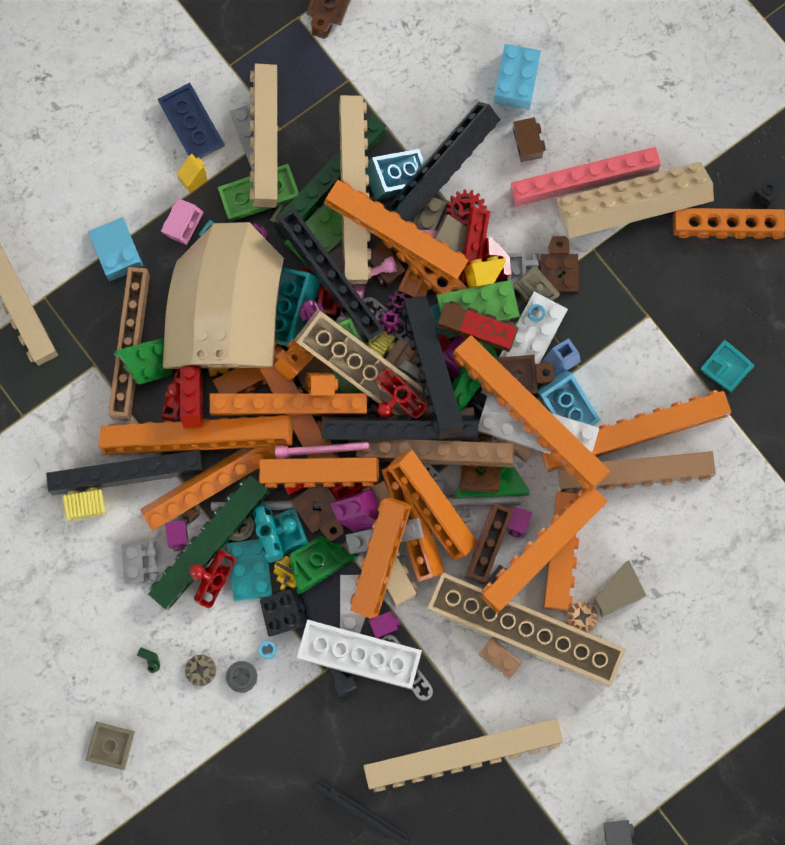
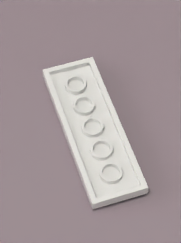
M534 291L516 325L519 328L512 349L509 353L502 351L500 357L535 355V364L540 363L568 309ZM540 304L545 308V317L540 322H533L528 317V311L532 305ZM534 308L531 314L536 318H540L542 311ZM515 370L514 374H512L518 381L522 377L518 370ZM482 389L481 393L488 396V393Z
M488 394L478 426L479 433L548 454L551 453L546 447L542 448L537 443V439L532 434H528L518 420L512 419L509 411L505 407H500L493 395ZM553 414L591 452L593 451L599 431L598 427Z
M307 620L297 659L412 690L422 650Z

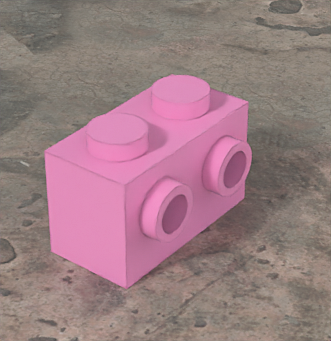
M178 198L172 206L161 232L168 238L187 245L204 212L196 205Z

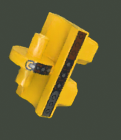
M285 556L280 562H276L273 573L278 575L277 581L282 583L280 589L285 590L287 586L294 589L296 584L290 559Z

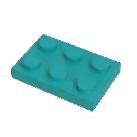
M259 539L227 543L228 553L236 559L230 571L234 602L265 598L273 595L269 562L264 559Z

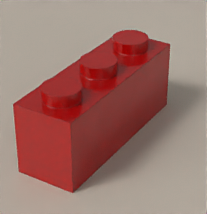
M200 365L180 367V419L183 428L203 427V376Z

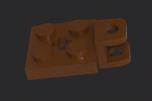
M311 0L306 13L308 16L313 17L311 21L312 35L326 39L330 34L333 24L341 26L351 0H332L333 6L325 4V2L330 0Z
M553 236L549 243V254H540V272L558 292H579L578 254H569V240L566 236ZM556 243H560L562 247H557ZM558 268L565 272L561 278H558V275H554V271H557Z
M535 355L496 358L509 373L514 374V371L518 370L522 374L519 382L531 394L538 393L537 384L550 383L554 379L553 365L550 363L535 364ZM542 371H548L549 376H543Z
M478 435V440L473 441L480 442L484 440L487 443H493L492 437L486 435ZM462 465L460 491L499 493L501 467ZM479 469H483L484 471H486V473H483L482 476H479V474L476 471H478Z
M316 484L315 487L308 489L291 501L312 534L321 529L330 541H334L344 534V528L337 522L330 504L336 501V498L328 487H323V484ZM314 502H321L323 504L321 512L318 510L313 511ZM336 527L337 533L332 535L330 530Z

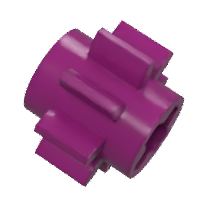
M395 291L393 297L388 296L387 299L391 303H388L387 307H391L393 313L396 311L401 315L400 308L403 307L404 299H406L404 296L405 292L398 294ZM396 299H398L399 302H402L401 306H398V304H394Z
M310 300L301 305L302 310H300L299 314L303 321H309L317 309L322 312L324 309L320 302L316 304L314 300Z
M392 310L386 314L382 312L381 318L378 319L387 335L392 332L397 333L398 327L402 324V321L398 320L399 314L393 313Z

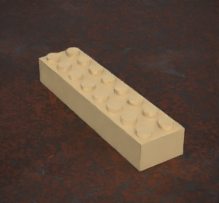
M701 162L692 163L558 198V215L568 238H573L714 201L713 182Z
M319 309L316 310L295 338L299 345L379 404L388 402L392 398L376 380L381 371L390 369L426 406L429 405L428 399H424L423 387ZM390 371L387 372L392 378L394 377ZM381 380L379 381L383 387L386 385ZM404 388L399 389L396 394L397 397H403L406 394V390ZM418 398L415 399L419 404L422 403ZM399 403L392 408V414L410 415ZM407 407V410L412 414L413 411ZM428 408L422 415H429Z

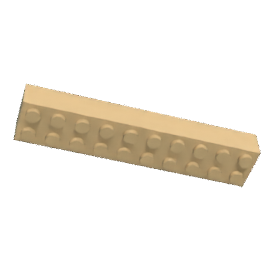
M442 573L427 608L428 612L608 688L611 687L625 653V648L512 601L497 614L481 598L484 594L481 588Z

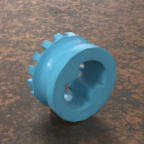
M540 304L532 305L528 311L529 319L533 322L543 320L546 313L545 308ZM534 308L542 311L540 318L532 316L531 311Z
M264 641L260 644L259 653L264 659H271L276 655L277 648L273 642ZM271 645L273 647L272 654L267 653L264 655L262 648Z

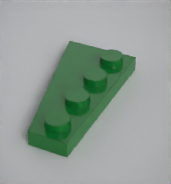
M480 343L495 359L498 357L493 347ZM463 366L460 367L459 377L455 378L452 384L460 413L481 385L477 380H473L468 375V371Z

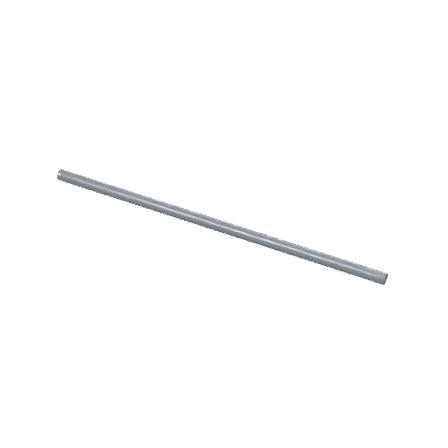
M520 496L457 499L455 497H446L452 506H492L495 503L499 505H521ZM292 500L263 501L260 504L269 506L271 510H289L294 508L291 503ZM211 502V512L216 511L220 506L223 508L227 502ZM314 502L312 509H321L323 504L321 502Z

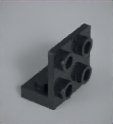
M289 589L260 599L268 637L294 629H303L306 627L307 620L311 621L305 592L298 594L297 589Z

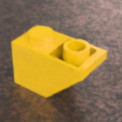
M193 154L189 155L176 173L178 180L189 193L207 181L205 164L199 157L195 158Z
M498 256L487 258L485 262H482L481 259L470 261L471 264L464 267L468 289L493 284L504 267L506 258L498 259Z

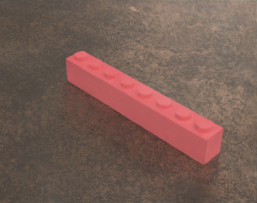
M656 147L511 182L510 192L514 206L517 207L657 172L661 162Z

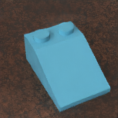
M419 149L372 157L368 161V168H365V174L369 176V185L375 201L396 196L423 166L424 160Z
M123 217L88 231L109 282L127 275L128 267L144 268Z
M564 370L555 376L552 382L543 384L537 389L538 398L543 406L552 414L592 426L600 421L599 416L571 372Z

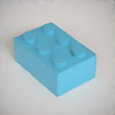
M509 44L504 45L494 95V104L530 110L541 50Z

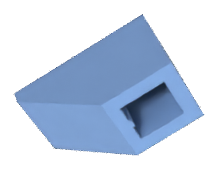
M568 338L553 347L541 363L552 364L555 377L564 370H569L577 365L581 360L579 352ZM542 371L544 376H549L548 371Z

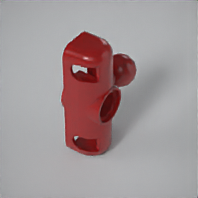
M177 369L173 382L167 387L166 402L161 413V418L165 421L178 422L180 418V369ZM167 409L173 411V413L170 415L166 414Z
M384 369L379 373L376 379L377 383L392 397L388 402L379 404L377 412L381 417L390 416L393 411L392 408L397 403L413 418H419L426 411V404L390 369ZM390 371L394 377L392 378L387 372ZM380 380L386 384L384 387L379 383ZM404 388L406 394L401 398L397 397V391ZM418 398L422 403L419 404L415 399ZM407 407L413 411L412 414L407 410Z
M219 550L216 552L209 567L204 569L202 565L195 564L190 568V576L193 579L202 580L194 595L196 603L206 608H211L214 605L235 564L236 559L234 556ZM224 557L230 560L228 567L221 564ZM206 592L213 596L210 602L203 599Z

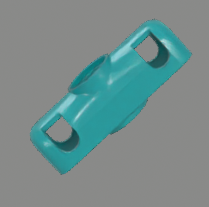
M264 504L258 505L252 511L255 518L256 534L259 537L264 559L272 563L283 558L278 534L283 532L293 533L297 528V523L294 519L287 518L283 520L282 525L276 527L271 508ZM269 509L271 515H266L265 510ZM266 530H270L267 536H263ZM274 544H278L280 550H275Z

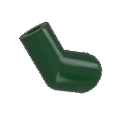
M140 647L137 656L147 660L148 671L150 673L159 671L161 664L158 655L155 652Z

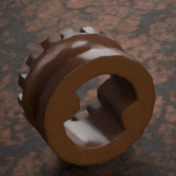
M194 506L187 510L182 518L187 519V523L191 524L198 518L201 511H197Z

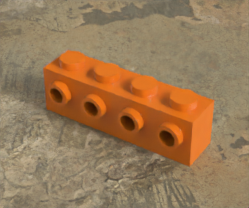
M295 339L286 346L288 348L287 351L283 349L275 357L277 361L273 364V367L288 382L314 357L313 354L299 345Z

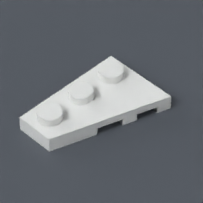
M340 575V629L360 634L366 617L350 611V600L356 592V580L359 575Z

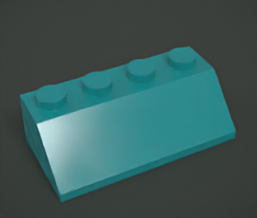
M282 267L275 319V342L277 346L281 345V347L287 348L286 346L297 337V334L307 324L308 321H303L299 313L302 310V304L310 300H316L320 282L315 275Z

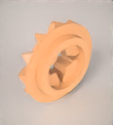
M577 602L569 608L567 622L568 625L587 633L595 628L598 622V614L593 605L587 602ZM580 609L584 615H590L585 619V625L582 620H575V618L580 616Z

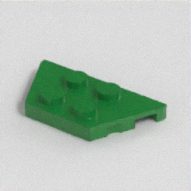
M164 338L113 351L116 357L119 356L123 361V367L132 375L137 384L167 377L173 373V369H163Z
M514 466L501 467L499 493L460 491L459 484L455 492V499L529 496L530 491ZM479 469L478 471H476L479 474V476H482L483 473H486V471H484L483 469Z
M322 536L292 552L289 559L297 593H303L358 558V554H350L342 549L343 546L332 543Z

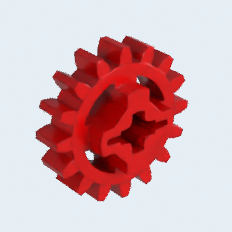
M464 189L463 194L457 191L456 197L451 195V202H447L448 209H446V214H451V217L467 227L468 221L465 220H469L470 211L466 209L475 207L477 204L478 208L487 210V206L483 205L485 199L479 200L480 194L473 195V190L467 193L466 189ZM454 207L458 210L457 215L454 212Z

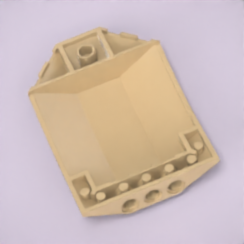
M250 222L213 224L176 261L166 309L163 369H180L183 366L200 365V368L273 367L277 296L283 260L285 258L278 253Z

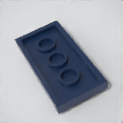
M191 83L157 99L188 156L193 154L195 158L199 157L201 159L225 146Z

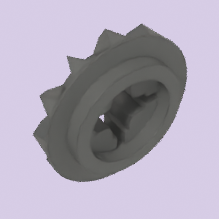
M238 661L228 668L226 681L228 686L235 692L245 693L252 690L255 686L258 674L255 667L249 662ZM240 669H242L244 675H250L244 679V685H242L239 679H233L240 675Z

